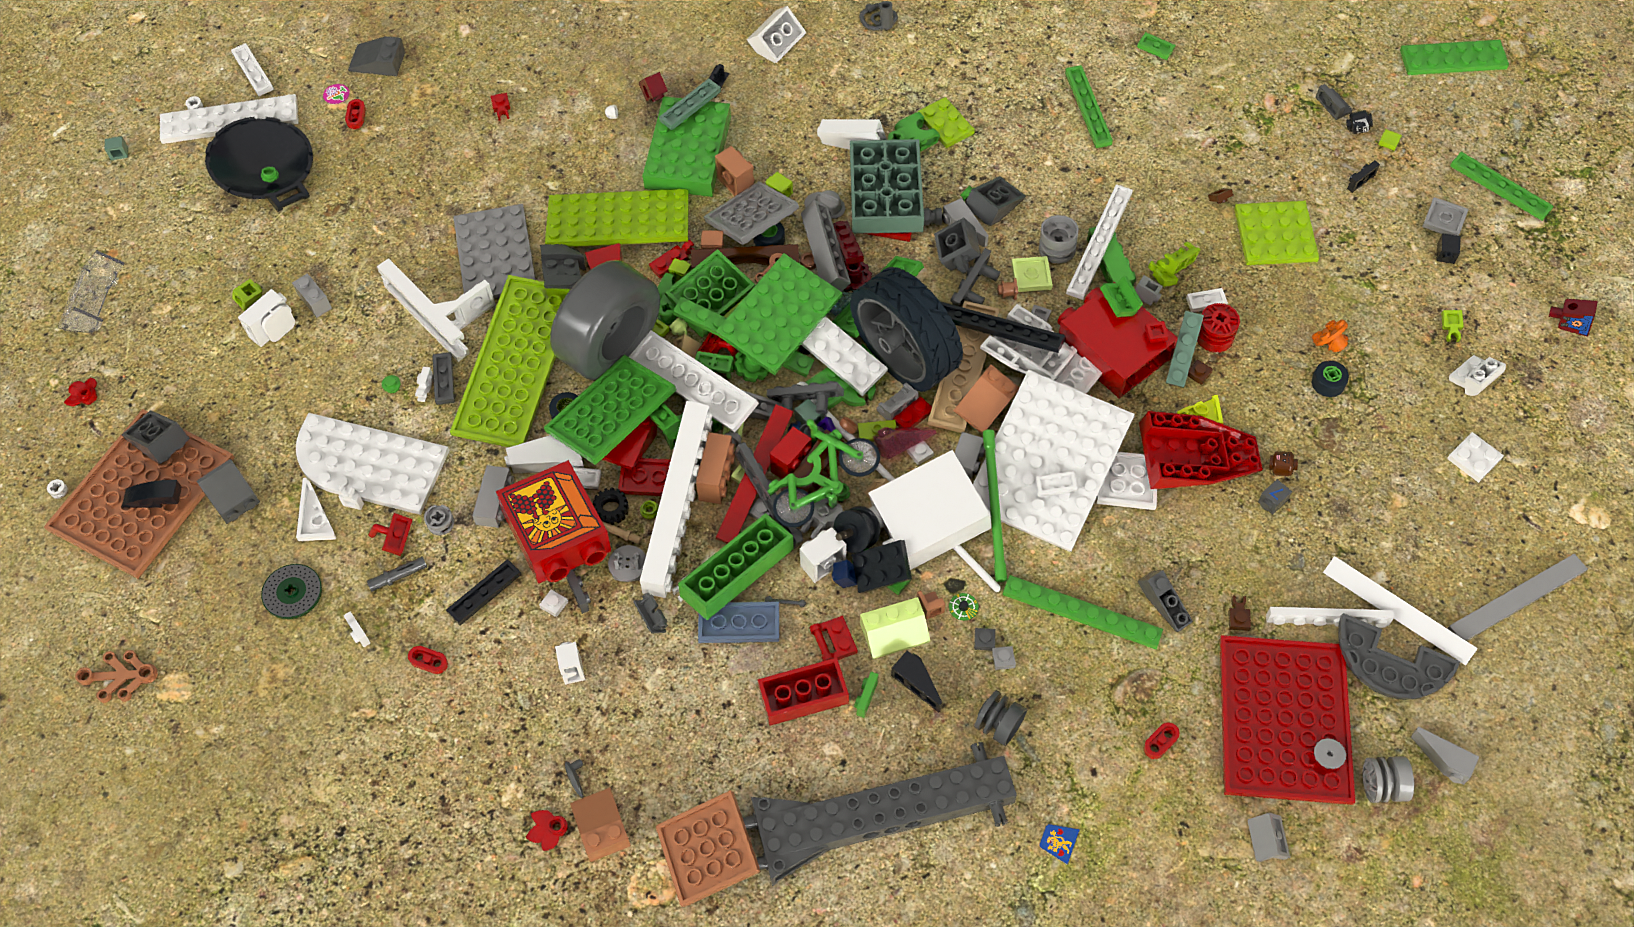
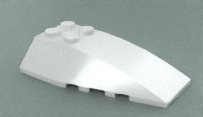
M1016 304L1006 318L1007 320L1052 331L1053 328L1047 322ZM991 335L980 346V349L1018 372L1026 375L1027 371L1030 370L1085 394L1088 393L1102 375V372L1086 357L1082 358L1077 354L1078 350L1075 347H1070L1065 342L1059 353L997 336L992 337Z

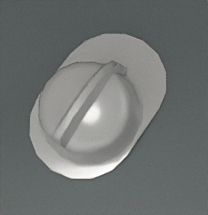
M831 190L812 193L808 195L804 202L805 208L813 200L826 205L831 219L841 217L845 211L844 202L836 192Z

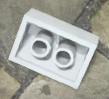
M785 6L776 10L747 41L757 54L777 63L806 34V31L789 7Z

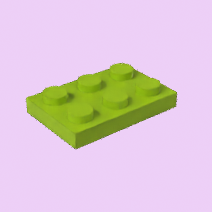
M946 97L918 111L924 116V124L929 129H936L940 134L939 141L946 149L975 133V129Z

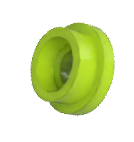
M647 500L641 505L640 513L645 519H654L657 516L659 506L656 502Z

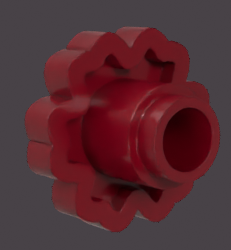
M864 262L849 265L845 263L851 283L843 291L848 292L851 290L854 292L872 279V272L869 271V266Z

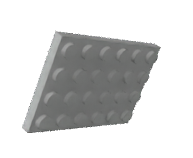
M523 204L453 216L464 294L476 284L486 280L490 285L493 298L500 299L508 275L536 280Z

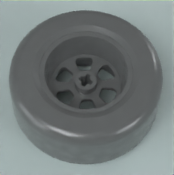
M611 260L597 265L575 283L558 308L550 333V344L554 355L584 378L597 380L623 355L629 357L650 330H653L660 309L658 287L649 278L623 261Z

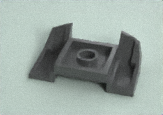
M564 244L540 245L544 287L571 289L582 277L580 276L579 268L583 271L586 270L583 254Z

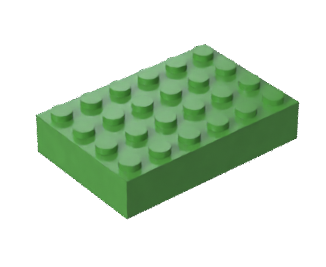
M664 96L642 175L644 188L649 190L686 189L692 195L713 197L717 180L715 156L724 150L731 121L730 104L709 101L673 130H670L660 122L659 116L683 98Z

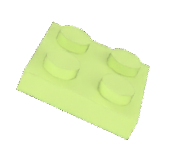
M1047 256L1015 258L1011 260L1013 277L1017 279L1018 292L1052 290L1053 285Z

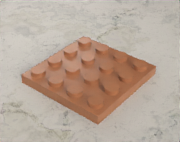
M731 790L655 826L681 907H686L761 872L735 794Z

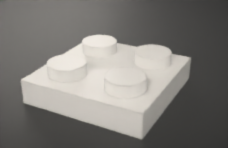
M1471 432L1447 459L1479 483L1498 464L1504 455Z

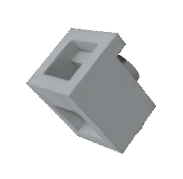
M1144 275L1136 286L1135 291L1142 302L1151 306L1153 302L1157 303L1162 294L1159 292L1163 286Z

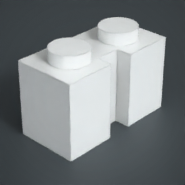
M564 642L560 646H555L559 670L565 685L585 680L582 660L576 642Z

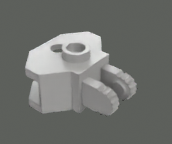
M827 498L814 503L813 516L802 526L801 531L805 533L813 526L816 529L812 532L811 538L814 539L821 531L833 528L835 518L843 512L840 504H837L832 509L827 505L829 504ZM811 505L806 508L808 515L811 510Z

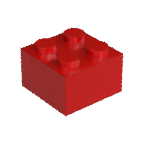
M792 427L769 453L771 473L780 479L793 473L811 450L812 438Z

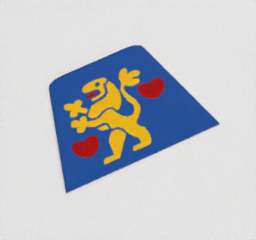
M1048 824L1042 836L1040 847L1068 865L1080 829Z

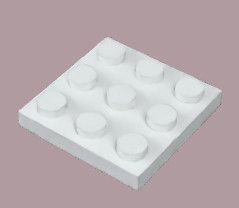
M1117 453L1097 496V504L1149 510L1156 509L1157 489H1150L1144 454Z

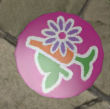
M333 84L325 89L323 98L330 104L342 103L348 98L349 89L342 84Z

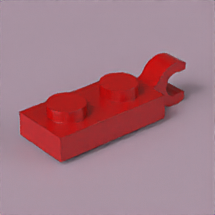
M689 239L681 248L676 245L649 263V268L659 279L663 278L665 273H669L668 269L675 258L678 260H689L687 255L691 254V250H695L693 247L694 243Z

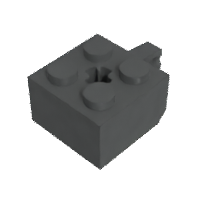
M965 218L934 233L939 260L950 271L957 268L964 274L969 271L968 262L981 256L976 229Z

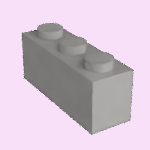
M486 466L472 515L476 525L499 528L500 521L504 520L496 491L514 483V476L511 475L509 468Z

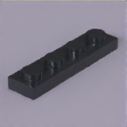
M507 559L447 608V613L461 626L522 575L521 572Z

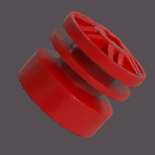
M1223 303L1208 305L1201 314L1204 317L1197 342L1202 348L1210 352L1226 351L1233 344L1240 324V316L1229 305Z

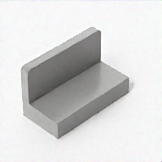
M1266 813L1248 819L1256 861L1262 862L1271 858L1281 860L1290 858L1280 815Z

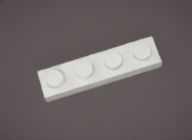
M246 43L231 49L234 58L258 96L274 90Z

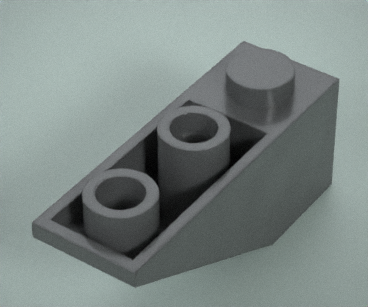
M1163 570L1151 571L1137 581L1147 599L1176 632H1179L1193 622Z

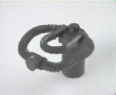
M890 1L876 4L868 3L859 15L862 25L872 31H888L898 19V15L893 10ZM880 8V12L871 15V21L876 26L869 25L864 18L865 14ZM880 16L879 22L876 21L874 18Z

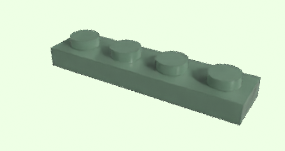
M707 79L659 116L660 122L670 130H673L721 92V87L712 80Z
M1185 311L1166 384L1184 388L1204 315Z

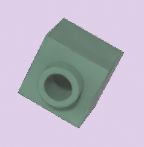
M122 136L105 139V151L110 160L128 158V146Z

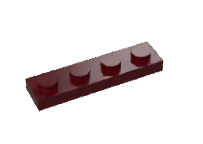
M848 221L833 223L846 265L864 262V255Z

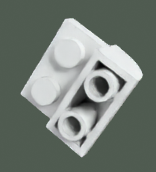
M1473 355L1449 375V381L1465 388V394L1475 396L1504 373L1506 364L1491 357L1483 360Z

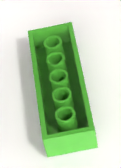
M765 513L678 583L680 597L708 620L794 549L793 535Z

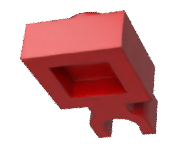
M507 92L491 95L494 113L497 112L498 120H501V115H506L507 119H510L508 114L510 104Z

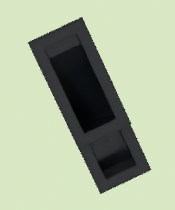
M160 480L137 484L126 489L122 506L123 508H162V504H178L182 486L177 480Z

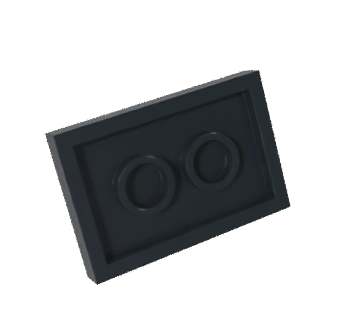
M898 540L851 554L858 593H866L912 580L905 540Z

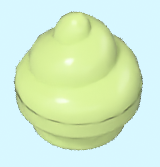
M677 318L669 326L673 335L682 336L688 333L686 321L681 318Z

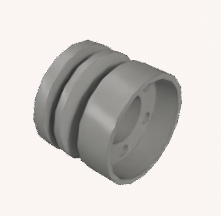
M1055 215L1045 219L1041 225L1040 255L1042 257L1047 256L1048 261L1051 263L1060 264L1071 260L1076 252L1079 231L1077 223L1072 218L1063 215Z
M1383 757L1365 759L1363 764V785L1368 800L1371 803H1379L1380 801L1385 803L1390 798L1393 802H1408L1412 799L1414 794V776L1407 757H1388L1387 760Z

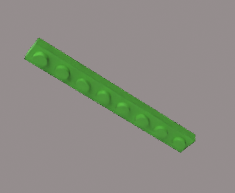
M680 297L673 311V315L715 335V331L727 319L684 297ZM795 351L783 367L807 377L815 359Z
M1009 575L1003 591V595L1153 649H1157L1163 632L1162 628Z

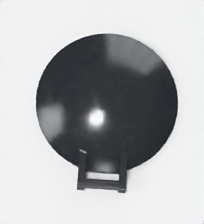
M255 117L243 118L221 128L215 134V138L211 142L209 141L205 151L206 169L211 179L226 192L248 199H268L277 212L296 201L305 200L310 197L302 182L312 168L313 151L306 135L293 124H286L281 122L280 119L266 117V119H255ZM274 167L279 173L278 179L274 182L263 181L261 179L262 169ZM294 189L298 191L297 194L279 201L277 197Z

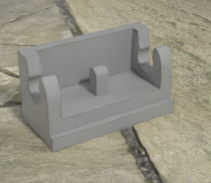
M908 383L903 384L904 387L885 403L880 402L876 411L886 420H893L896 415L918 399V391L914 390Z

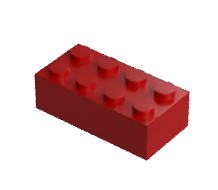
M837 658L757 679L769 726L849 704V693Z

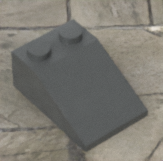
M384 36L358 44L348 68L349 72L397 77L405 55L402 39Z
M999 176L973 188L965 203L974 215L978 216L985 224L992 226L1000 222L1020 204L1026 195Z
M152 410L121 434L128 442L159 464L167 461L176 450L181 449L190 439L177 422Z
M231 459L196 481L226 524L235 521L240 515L253 509L260 503Z

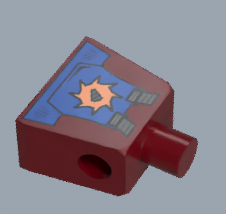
M1565 299L1563 308L1551 306L1548 317L1559 319V329L1588 337L1596 314L1598 301Z

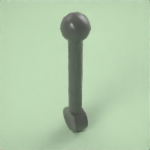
M771 596L765 598V602H779L782 604L799 605L800 607L806 606V601L803 599L793 601L773 599Z

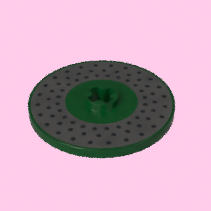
M290 564L280 567L266 579L262 587L261 598L263 605L271 615L280 619L302 617L309 613L319 602L322 594V583L318 574L306 565ZM294 588L295 591L290 595L288 592H291V589Z

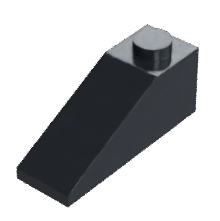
M906 651L891 668V676L939 713L942 710V700L922 659L917 654H911L909 651Z

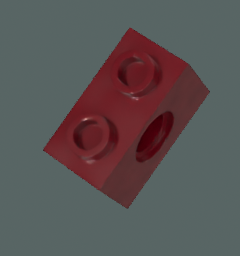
M660 72L646 77L638 83L646 102L649 100L652 103L663 98L664 93L668 91Z

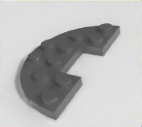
M1344 613L1340 616L1338 638L1342 655L1348 667L1363 684L1381 695L1402 700L1428 696L1448 683L1458 669L1460 661L1422 645L1417 649L1414 662L1377 648L1382 632L1381 628Z

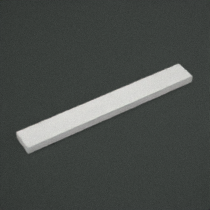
M1116 184L1066 292L1067 295L1084 300L1133 192L1132 189Z
M1334 556L1324 570V574L1378 609L1393 610L1395 620L1464 665L1468 663L1478 649Z

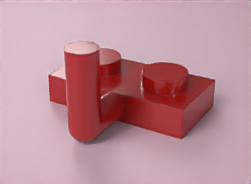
M711 332L697 350L717 354L721 347L727 348L734 360L738 353L736 348Z
M394 513L389 527L374 524L368 535L374 538L378 532L385 534L386 537L381 550L401 556L413 519Z

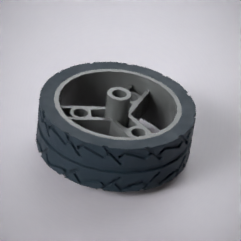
M887 267L852 293L850 309L861 338L866 343L870 352L888 368L887 372L900 383H908L914 390L925 392L952 373L962 363V342H960V336L954 322L932 291L909 272H905V270L897 267Z

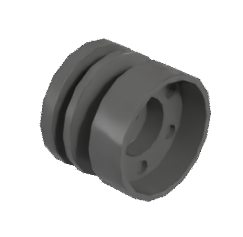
M996 690L979 710L974 727L980 730L985 725L983 733L986 735L994 728L993 739L1006 746L1022 724L1028 709L1017 702H1014L1007 708L1009 698L1005 695L1000 700L1002 693Z

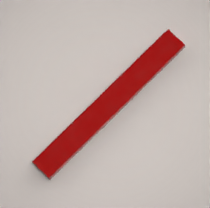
M777 404L754 451V458L762 466L764 475H766L770 466L769 453L781 441L793 414L792 410ZM744 473L715 538L726 544L739 535L757 495V491L746 473Z

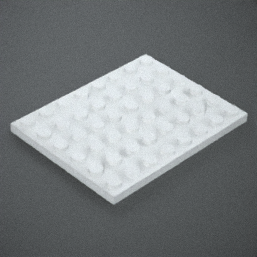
M1028 370L995 437L1001 522L1072 552L1135 414ZM985 458L973 486L990 513ZM1075 471L1078 491L1038 496L1036 476Z

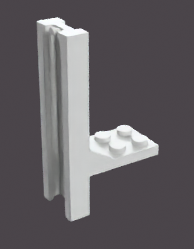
M389 258L377 266L379 273L382 275L381 278L384 280L385 288L448 352H451L458 362L470 354L469 349L459 340V338L461 340L464 339V335L460 330L496 305L490 285L486 280L476 284L471 290L462 294L454 301L433 304ZM454 312L456 320L450 321L447 316Z

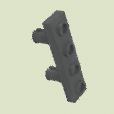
M985 248L981 256L975 258L974 267L970 266L966 274V280L962 279L958 287V293L954 292L950 302H952V305L961 307L964 301L981 305L984 303L985 297L972 292L971 289L981 275L995 282L998 280L1001 271L987 265L991 250Z
M828 381L824 384L809 383V385L804 386L794 384L791 387L776 386L774 389H767V397L769 399L782 402L781 406L789 410H793V401L817 399L816 412L818 414L828 413V398L844 396V389L836 381Z

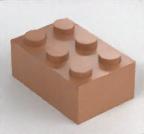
M708 433L696 479L699 501L721 504L722 499L726 498L728 491L726 483L731 480L732 470L730 468L731 464L734 465L736 460L734 454L735 444L732 443V436Z

